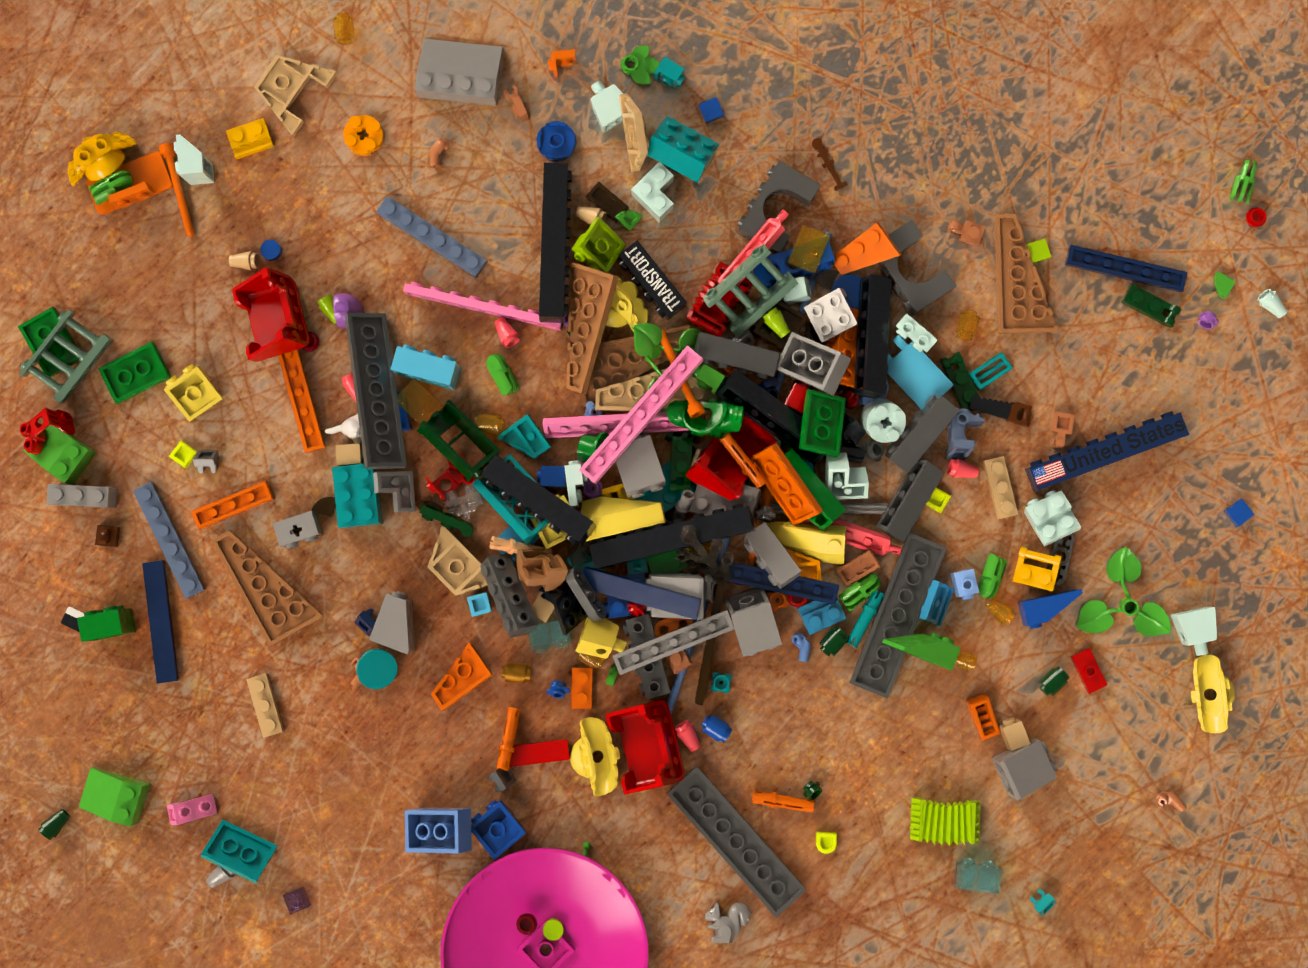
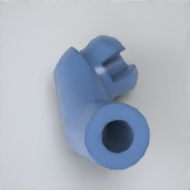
M796 633L792 636L791 640L800 650L798 660L808 662L811 643L803 634Z

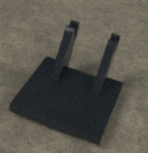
M563 581L556 588L562 591V593L551 590L545 591L543 587L540 588L539 591L544 592L541 597L554 605L563 635H567L588 616L567 581Z

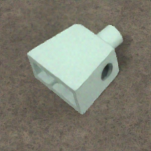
M597 81L591 86L595 95L591 97L590 101L603 133L623 121L619 95L623 93L614 84L605 88L601 81Z
M1203 607L1170 614L1181 643L1187 646L1194 645L1196 656L1209 654L1206 642L1217 640L1215 607Z

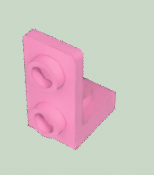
M213 794L166 805L171 825L183 824L217 813Z

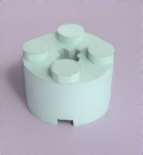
M877 398L863 407L860 414V423L866 433L874 440L882 443L894 442L898 440L905 429L906 415L899 406L890 400Z

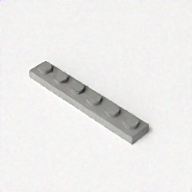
M725 610L615 654L612 657L619 674L622 675L734 630V626L728 611Z

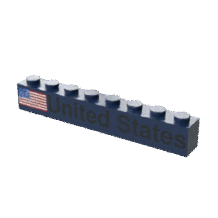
M1173 411L1161 415L1162 419L1155 421L1154 418L1143 421V426L1136 428L1135 425L1124 428V433L1117 435V432L1105 435L1106 440L1099 442L1098 439L1086 442L1087 447L1080 449L1078 445L1067 449L1068 454L1061 456L1059 452L1048 456L1049 460L1042 463L1040 459L1030 463L1031 467L1025 469L1033 492L1188 436L1189 432L1181 412L1173 414Z

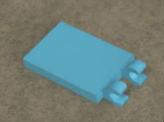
M900 335L893 339L894 343L902 351L894 358L888 353L887 373L922 410L926 406V400L931 395L936 393L943 395L954 384L923 351L919 352L912 346L914 341L908 345Z

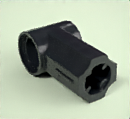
M841 440L840 453H847V458L850 462L863 463L866 446L846 443L844 440Z

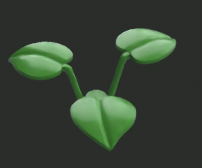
M652 323L633 325L636 353L640 356H645V361L653 367L660 377L662 372L652 359H656L660 355V350H664L663 346L658 345L662 340L661 328ZM694 328L684 331L679 338V348H673L674 352L681 353L687 345L694 350L698 333L702 332ZM654 378L651 381L648 390L658 380V378Z
M1128 547L1116 551L1107 563L1106 572L1111 581H1121L1126 597L1119 602V608L1108 610L1106 604L1100 600L1088 601L1080 610L1077 628L1088 633L1104 632L1114 622L1113 617L1109 613L1123 612L1128 616H1134L1138 613L1134 618V626L1144 636L1171 633L1169 618L1160 605L1147 602L1140 611L1139 604L1131 598L1127 590L1125 581L1133 582L1141 574V564L1138 558Z

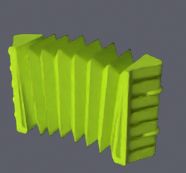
M923 797L911 798V824L909 827L911 840L922 842L924 839L927 843L931 840L934 845L937 841L941 845L946 842L949 846L952 842L958 846L960 841L964 845L966 841L970 844L980 843L981 801L966 800L964 804L960 801L957 804L954 801L952 805L949 802L945 805L942 801L939 804L936 801L933 803L930 799L926 802Z

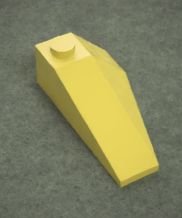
M604 496L582 502L581 513L596 525V528L586 541L666 523L662 502Z
M779 521L766 523L783 547L819 560L822 563L844 565L846 526L829 525L822 531L815 524L798 523L793 525L792 522Z

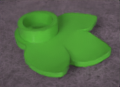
M649 46L634 48L631 55H626L621 61L623 72L631 75L633 81L641 85L650 84L649 75L653 74L660 64L656 59L648 56ZM628 63H633V64H634V67H633V68H629V67L627 66V64H628Z

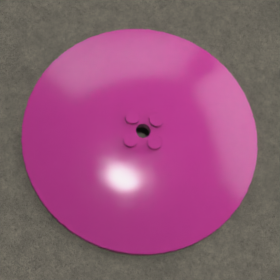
M533 848L518 851L494 861L476 874L456 898L444 926L440 950L441 968H648V939L645 924L635 900L628 889L611 871L589 857L576 852L556 848ZM524 913H530L537 919V928L529 935L520 933L516 926L517 919ZM551 918L559 919L564 926L563 935L554 941L547 939L543 934L544 924ZM541 945H550L552 948L551 953L543 954L540 951Z

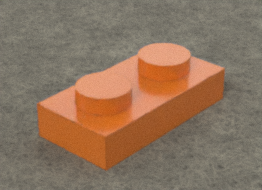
M572 667L571 709H592L593 668Z

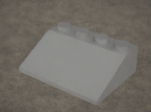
M424 39L415 83V92L418 98L497 106L503 47Z

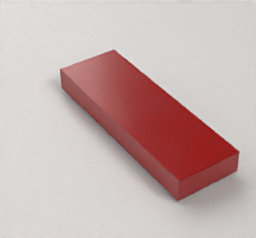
M568 739L513 745L515 750L512 753L509 767L570 760Z

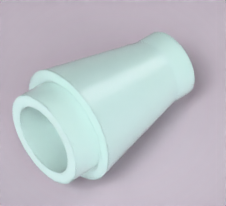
M1271 289L1265 290L1257 299L1260 306L1274 314L1277 318L1283 317L1288 311L1276 291Z

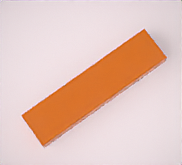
M265 480L191 511L198 530H202L272 501L275 498L268 481Z

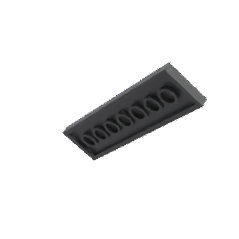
M347 312L345 314L365 469L405 468L407 462L394 372L390 370L392 355L386 313Z
M912 533L905 539L885 590V595L879 605L878 612L875 615L849 681L850 684L888 699L906 653L882 643V641L886 638L913 635L921 615V608L928 595V589L932 581L935 580L947 547Z
M698 766L694 767L684 776L682 781L678 782L666 793L776 918L806 891L801 882Z

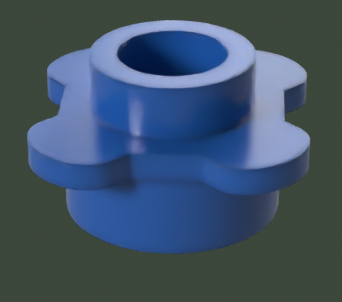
M553 681L550 684V689L546 690V693L554 698H563L566 693L570 692V688L566 687L567 684L563 681Z

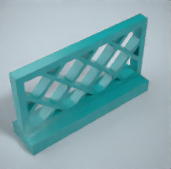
M510 454L503 459L507 463L511 461L515 465V469L535 481ZM484 478L475 480L472 485L527 546L534 541L532 538L548 525L546 521L538 522V526L531 531L527 527L528 519L535 518L532 515H528V509L525 515H516L514 510L517 501L514 499L512 501L502 500L501 491L499 490L497 494L484 483Z

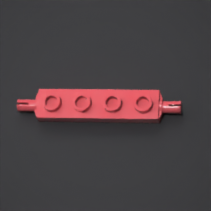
M782 209L776 218H769L721 275L718 279L719 283L742 264L756 247L764 244L770 249L785 231L782 223L789 216L785 210ZM744 277L741 281H739L736 285L739 286L740 283L745 279V277Z
M808 519L805 520V521H803V522H800V523L813 524V523H812L810 520H808ZM836 519L830 524L846 526L845 544L866 551L871 549L873 553L884 556L887 552L898 555L901 553L902 547L890 544L891 539L889 535L840 519Z

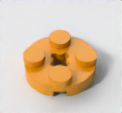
M369 115L352 116L344 127L343 138L345 144L353 153L360 156H368L381 148L384 141V132L380 123L375 118ZM366 131L369 136L361 140L359 133Z

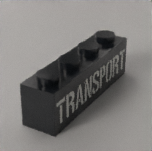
M638 240L618 254L620 260L618 264L625 272L629 271L632 275L630 277L636 287L641 286L645 291L643 293L644 297L649 303L653 301L657 307L655 310L661 318L665 317L669 320L687 306L685 299Z

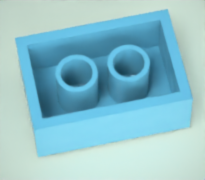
M403 345V347L397 346L390 370L402 377L455 391L461 367L453 357L443 355L440 358L434 352L423 350L421 353L415 350V347Z

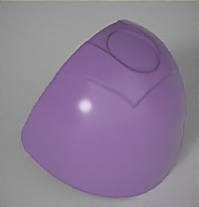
M347 293L334 295L333 309L335 321L339 328H346L345 314L347 312L363 313L362 303L356 297Z

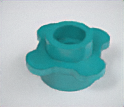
M714 672L712 674L713 684L710 686L713 692L723 691L728 693L730 691L729 682L732 679L731 675Z

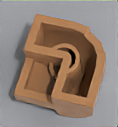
M538 548L518 549L516 559L518 577L520 581L525 582L526 586L542 585L545 591H550L563 583L568 569L559 554L554 556L545 553V549Z

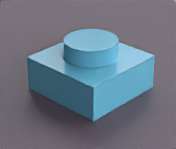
M487 592L467 597L472 617L492 612Z

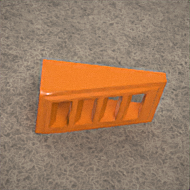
M982 693L967 699L966 703L980 739L984 741L1001 734L989 697ZM984 710L987 711V712H985V713H983V714H980V715L977 714V713L982 712V711H984ZM987 718L990 719L986 722L980 723V721L985 720ZM992 725L993 728L983 732V728Z

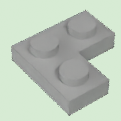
M413 471L373 473L374 493H393L394 513L416 511Z

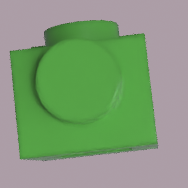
M703 364L702 368L698 366L692 375L698 382L697 385L706 391L709 388L711 390L710 394L713 396L725 378L724 375L706 364Z

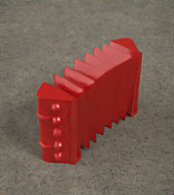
M722 261L716 267L715 274L711 273V279L706 280L707 285L702 284V291H698L699 297H695L696 303L692 304L693 309H690L685 318L694 323V325L706 330L710 335L722 337L726 330L725 325H728L729 318L716 304L709 308L703 298L708 290L715 288L719 284L718 279L729 267ZM745 277L738 287L748 295L753 284ZM728 291L721 298L732 310L736 309V304H740V300L732 291Z

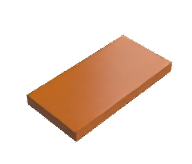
M777 443L749 458L757 464L756 468L767 480L765 485L793 525L814 517L823 511Z

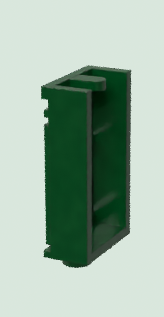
M450 399L446 402L444 408L439 412L435 411L427 422L423 420L417 430L420 435L422 434L467 478L468 482L473 478L478 479L484 468L500 452V449ZM455 424L462 432L447 443L441 435ZM464 434L486 455L473 467L451 447Z

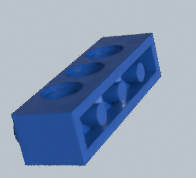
M828 237L767 256L782 274H786L789 271L793 277H807L812 275L813 271L819 269L825 271L832 268V265L835 264V258ZM810 255H815L818 257V260L812 263L807 258ZM796 261L799 263V266L791 269L788 267V264ZM759 263L753 269V273L767 288L776 283L777 280L762 263Z

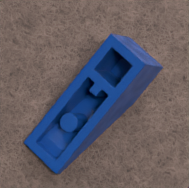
M1074 589L1018 602L1023 626H1030V629L1042 627V623L1051 620L1083 593L1082 589Z

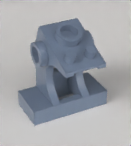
M959 409L960 411L947 425L948 448L946 450V459L958 458L966 460L974 450L975 440H967L964 429L967 427L980 428L985 422V419L981 418L980 414L973 415L967 409Z

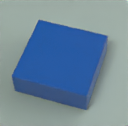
M717 97L698 104L705 124L724 117Z
M1238 499L1224 510L1236 527H1239L1255 515L1243 499Z

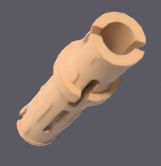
M492 536L491 540L493 542L490 541V549L505 551L510 555L513 553L517 554L518 549L536 548L545 549V553H552L551 548L546 549L545 547L531 544L527 546L526 543L517 542L512 538L507 540Z

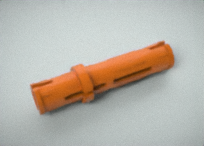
M730 433L725 434L719 441L742 468V473L750 478L756 488L764 485L767 480L756 468L757 464L749 459Z
M508 707L502 742L498 747L500 752L496 769L509 771L511 756L515 750L513 745L521 712L520 709Z
M756 790L753 791L752 803L767 805L770 808L780 807L809 813L814 811V800Z

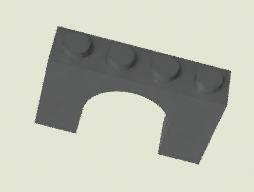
M781 161L776 166L772 165L767 174L769 179L766 183H761L757 190L759 193L757 199H752L747 207L750 211L746 217L742 215L737 224L739 227L738 234L751 241L767 221L764 216L763 205L770 197L778 194L789 195L809 207L820 188V184ZM783 232L770 247L769 251L772 254L782 252L790 235Z
M913 220L888 235L900 253L920 241L923 237ZM899 256L878 263L882 268L880 271L883 277L892 279L891 287L893 292L897 296L900 295L904 301L902 304L908 313L911 312L912 315H915L956 287L946 269L924 283H912L907 281L899 272Z

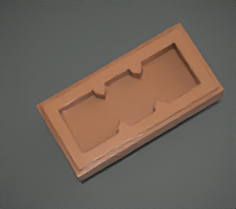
M869 549L837 568L836 572L847 587L881 567V564L872 550Z

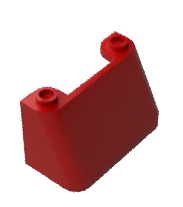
M265 267L232 289L235 304L248 311L255 342H251L246 346L248 360L259 362L302 349L310 343L295 281L289 275Z
M746 415L743 416L740 430L729 432L749 458L778 441ZM714 437L685 476L692 482L730 501L732 499L738 500L744 493L742 489L743 483L748 476L742 473V468L719 441L721 438Z
M664 700L605 714L608 728L614 733L620 732L629 772L623 774L621 780L624 795L666 786L683 780L685 772L670 709Z

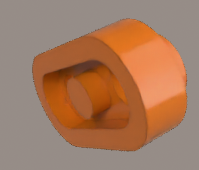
M681 618L660 620L654 626V634L658 638L665 635L660 632L662 626H666L668 628L667 633L682 628L679 625L681 620H686L687 625L692 624L693 620Z

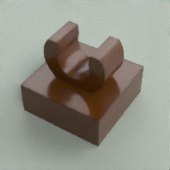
M97 525L95 545L118 547L120 527Z

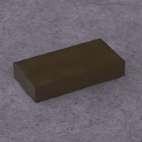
M599 181L586 195V198L597 208L603 209L607 216L615 223L618 221L615 216L629 209V206Z

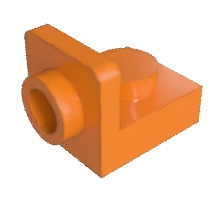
M575 49L551 52L552 59H548L549 71H553L554 77H558L557 65L569 67L576 63Z

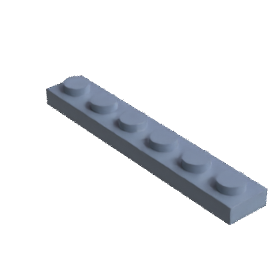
M386 196L376 211L378 215L475 278H477L487 263L486 259L388 196Z
M149 482L133 490L185 599L206 590L154 482Z

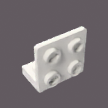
M838 288L804 307L821 342H825L857 325V321L845 299L847 294L842 288Z

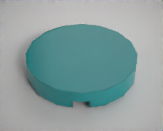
M381 648L366 651L358 660L356 674L359 681L365 687L382 689L394 680L397 674V663L395 658L386 650Z

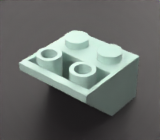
M180 134L176 135L174 150L178 157V161L175 162L177 174L190 185L214 183L213 163Z

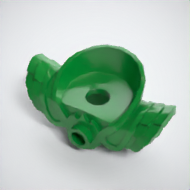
M712 398L703 402L699 401V403L703 404L704 409L712 410V417L708 420H704L701 416L691 419L687 411L689 404L687 400H675L667 407V416L670 422L690 430L691 434L695 436L711 434L712 437L722 438L723 435L729 432H737L742 426L744 416L743 407L732 404L727 405V403L723 402L719 403L718 400Z

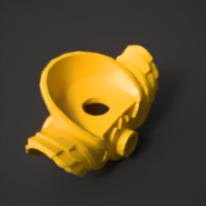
M114 131L111 135L100 133L84 138L82 143L75 148L73 160L68 163L70 184L75 187L80 179H82L84 173L91 181H98L111 175L122 165L125 159L124 152L121 149L133 147V145H137V142L129 135Z

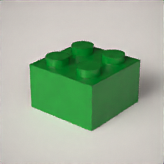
M124 605L106 607L104 610L87 611L84 612L83 617L77 618L81 642L97 641L136 632L132 609H124Z

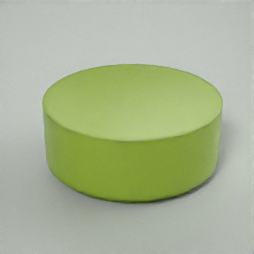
M551 918L544 924L543 934L547 939L554 941L563 935L564 926L559 919Z

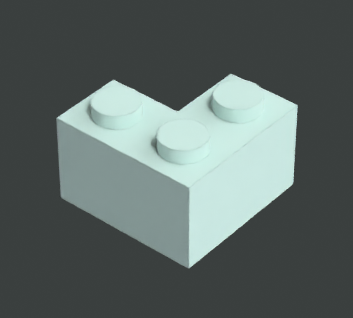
M660 162L631 189V196L659 223L674 209V203L663 193L673 183L674 175Z
M840 453L838 457L826 455L824 485L836 499L868 498L869 481L866 467L849 468L847 453Z

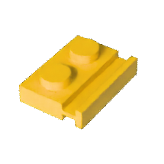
M264 118L226 130L236 159L274 147Z

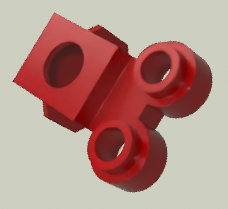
M44 408L29 422L22 423L20 433L23 437L28 438L24 442V449L28 453L38 455L43 449V442L46 441L44 430L49 425L59 428L63 433L75 434L72 416L66 411L59 409L54 411ZM41 417H43L44 420L43 425L37 423V421Z
M449 460V467L446 469V472L434 482H431L427 477L425 478L428 482L425 486L432 494L436 493L442 501H446L445 498L462 483L472 485L477 480L473 478L468 482L465 476ZM444 479L451 482V488L447 491H443L439 487V483Z

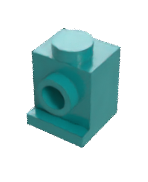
M664 56L654 72V80L658 81L660 78L661 82L668 87H681L686 78L684 76L685 68Z

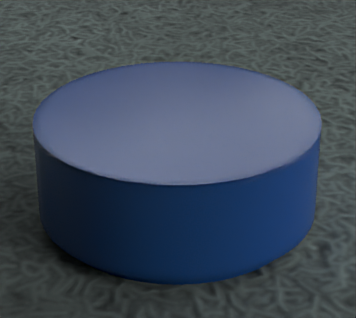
M267 240L261 245L260 251L266 260L275 261L280 258L282 248L276 241Z

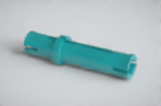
M876 590L870 595L866 605L864 604L862 607L863 611L847 639V644L851 645L855 638L852 646L857 648L874 614H877L878 611L876 610L885 594L880 592L877 599H875L879 592Z

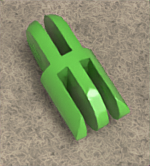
M1250 159L1244 161L1240 174L1235 177L1229 197L1230 200L1234 199L1240 184L1236 201L1241 202L1243 200L1247 186H1249L1244 203L1249 204L1256 182L1254 179L1257 169L1256 161L1253 160L1247 176Z
M122 170L98 181L88 188L96 204L100 205L109 200L108 195L131 187L133 178L129 172Z
M500 354L490 355L487 358L486 365L501 394L504 396L518 392L520 386L505 358Z
M994 554L988 555L978 585L979 595L983 598L991 599L997 594L1007 565L1006 559Z
M869 573L854 582L840 593L838 597L842 600L848 611H851L880 587V578L874 573Z

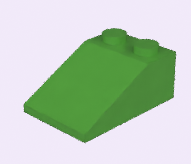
M49 425L44 430L46 441L43 442L42 451L38 455L28 453L25 449L23 451L63 483L74 485L97 451L75 436L63 433L59 428Z
M922 633L886 638L882 641V643L951 671L961 649L953 645L954 640L935 633H931V636Z
M91 767L79 808L111 822L131 827L139 823L150 783Z

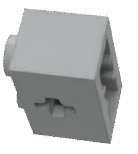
M314 511L272 523L279 546L286 547L287 549L298 547V543L305 540L306 543L318 540L317 536L323 535L317 514ZM298 528H302V531H300L299 534H295L294 531H297Z

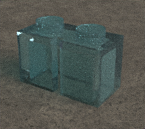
M558 620L539 624L528 634L531 651L536 650L537 654L549 652L548 648L556 646L557 650L568 648V643H572L571 632L563 635Z
M963 858V861H956L954 886L960 890L999 894L1002 869L992 861H983V864H975V860Z

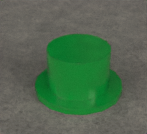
M601 432L597 437L583 435L578 444L577 459L585 463L609 436L608 433Z

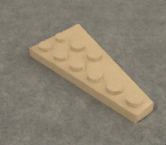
M710 362L708 366L718 371L717 363ZM653 372L642 377H636L632 380L597 389L595 411L630 412L645 395L651 381L654 378H659L657 372ZM692 373L687 381L695 399L702 402L707 401L709 398L717 400V391L713 396L710 394L711 390L709 388L707 391L697 385L698 382L692 377ZM681 387L659 412H667L668 405L675 400H687ZM705 409V414H712V410Z

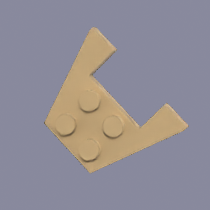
M276 55L254 88L289 133L295 137L304 122L289 112L288 109L310 78L328 88L337 76V72L332 69L328 70L314 64L309 65L295 59Z

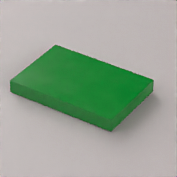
M55 307L45 310L18 326L33 355L59 322L57 320L59 313ZM65 327L60 335L77 346L67 327ZM56 341L48 349L50 353L70 367L80 362L77 356ZM43 357L38 362L43 373L50 378L62 372Z
M153 341L98 368L117 405L171 378Z
M811 389L806 390L799 449L832 457L840 455L846 398L836 395L832 396Z

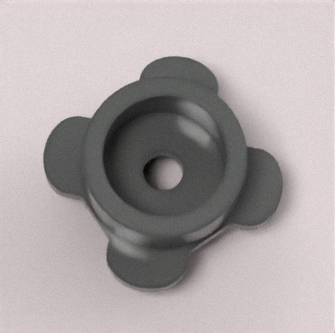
M867 440L865 443V457L879 462L884 454L883 445L878 441Z
M760 506L759 510H756V518L763 523L775 522L774 517H776L773 508Z

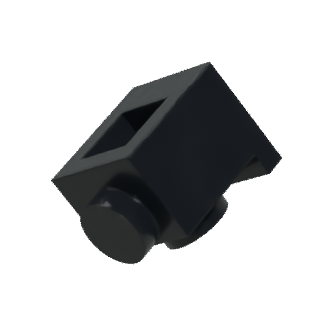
M844 413L841 439L845 442L850 441L857 444L866 431L856 419Z

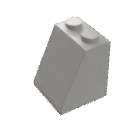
M650 435L634 440L616 460L627 497L638 498L644 495L643 492L649 490L656 492L663 489V486L666 485Z
M697 571L649 573V579H645L647 584L701 598L697 619H704L703 578ZM646 606V611H649L651 617L691 619Z
M753 588L724 598L743 657L753 656L760 651L771 650L782 644L771 604L764 589Z
M400 591L386 593L370 635V641L405 654L414 653L412 600L407 598L408 594Z
M1037 738L1029 740L1031 744L1014 751L1007 750L991 757L1007 795L1017 801L1057 778L1055 774L1057 768L1052 760L1049 761L1046 754L1048 753V748L1044 741H1040Z

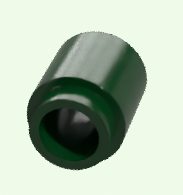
M836 626L819 642L821 645L820 650L828 657L830 655L835 656L847 643L846 640L849 636Z
M1057 666L1055 669L1052 668L1039 681V689L1046 696L1049 694L1054 696L1068 683L1067 680L1070 677L1062 668Z

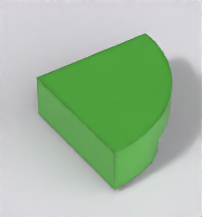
M630 210L622 211L615 216L628 231H631L643 217L640 213Z
M1219 271L1216 272L1213 280L1216 293L1223 300L1226 299L1236 282Z
M612 664L605 682L610 686H613L618 673L616 664Z

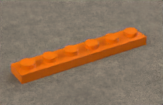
M299 349L279 355V362L304 452L310 453L324 449L326 446Z

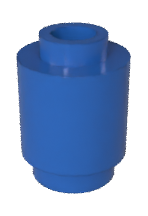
M714 714L710 717L707 715L701 723L703 727L702 732L718 742L722 741L724 743L732 732L729 724Z

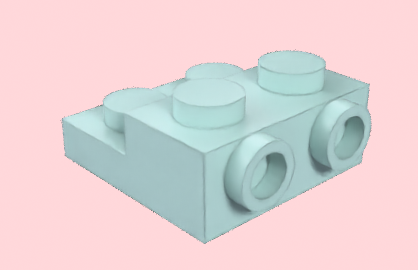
M908 313L896 325L899 328L896 332L904 339L909 337L913 340L912 346L919 352L923 350L928 352L937 341L935 336Z
M581 460L569 461V465L564 467L569 505L573 508H579V503H582L583 500L582 493L577 488L584 487V482H587L588 478L579 470L582 467Z
M1052 490L1045 494L1044 499L1038 501L1036 498L1026 504L1027 507H1025L1024 514L1044 547L1081 529L1079 522L1071 511L1072 506L1062 490L1059 492Z

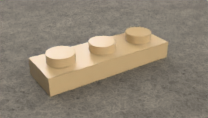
M1004 456L983 461L997 520L1018 515Z
M268 673L246 679L263 738L284 732Z

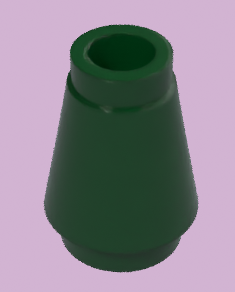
M60 809L42 822L38 830L48 840H51L53 837L56 838L71 816L64 809Z

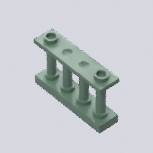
M764 244L756 247L742 264L715 288L708 290L703 298L709 308L716 304L731 320L728 326L737 337L743 334L799 284L789 271L786 274H782L767 258L771 252ZM759 263H762L777 280L770 288H767L752 272ZM745 276L761 293V296L756 301L752 302L736 285ZM729 290L746 306V310L740 315H736L721 299Z
M70 309L67 312L63 311L59 315L57 325L30 360L26 359L20 366L22 370L19 375L24 377L31 373L55 390L54 393L56 395L53 399L59 403H65L113 341L112 338L105 334L96 336L72 319L76 312ZM67 325L92 342L91 345L93 347L89 352L82 351L60 335ZM54 341L79 358L81 363L77 368H71L48 351ZM42 357L67 374L68 380L65 384L57 383L35 367Z

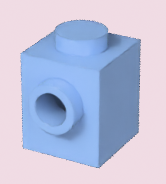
M974 569L950 573L955 597H962V600L974 598L973 594L979 593Z

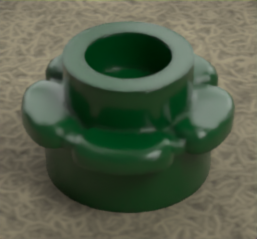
M810 781L803 788V795L808 797L809 800L816 799L822 793L819 782L814 783Z

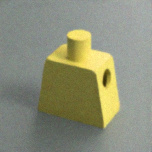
M587 617L575 651L606 659L612 649L623 652L627 642L616 638L619 631L618 625L606 618L593 622Z

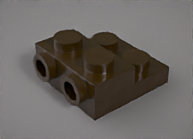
M778 301L772 308L776 307L777 310L781 311L790 332L780 338L779 335L764 323L763 317L758 319L751 328L754 329L752 333L754 336L783 350L791 333L799 334L808 317Z

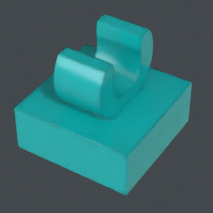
M647 559L627 562L628 575L648 573Z
M1038 889L1037 891L1041 895V899L1036 901L1031 896L1030 900L1035 905V910L1043 917L1057 902L1049 893L1045 895L1042 890Z

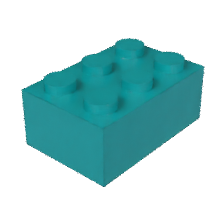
M667 116L652 135L649 148H647V155L698 183L712 163L719 144L711 138L696 132L694 129L679 123L676 119Z
M365 464L332 467L338 528L345 529L383 524L380 493H374L373 473L378 472L377 469H365Z

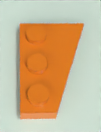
M877 222L834 255V266L843 275L902 254L880 223Z
M470 642L431 693L441 711H445L493 676Z

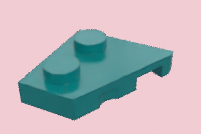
M529 414L497 436L499 440L510 444L534 459L552 447Z

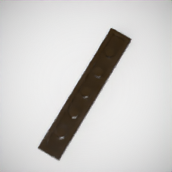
M716 584L711 616L721 611L725 584ZM716 637L706 640L695 696V703L698 705H703Z

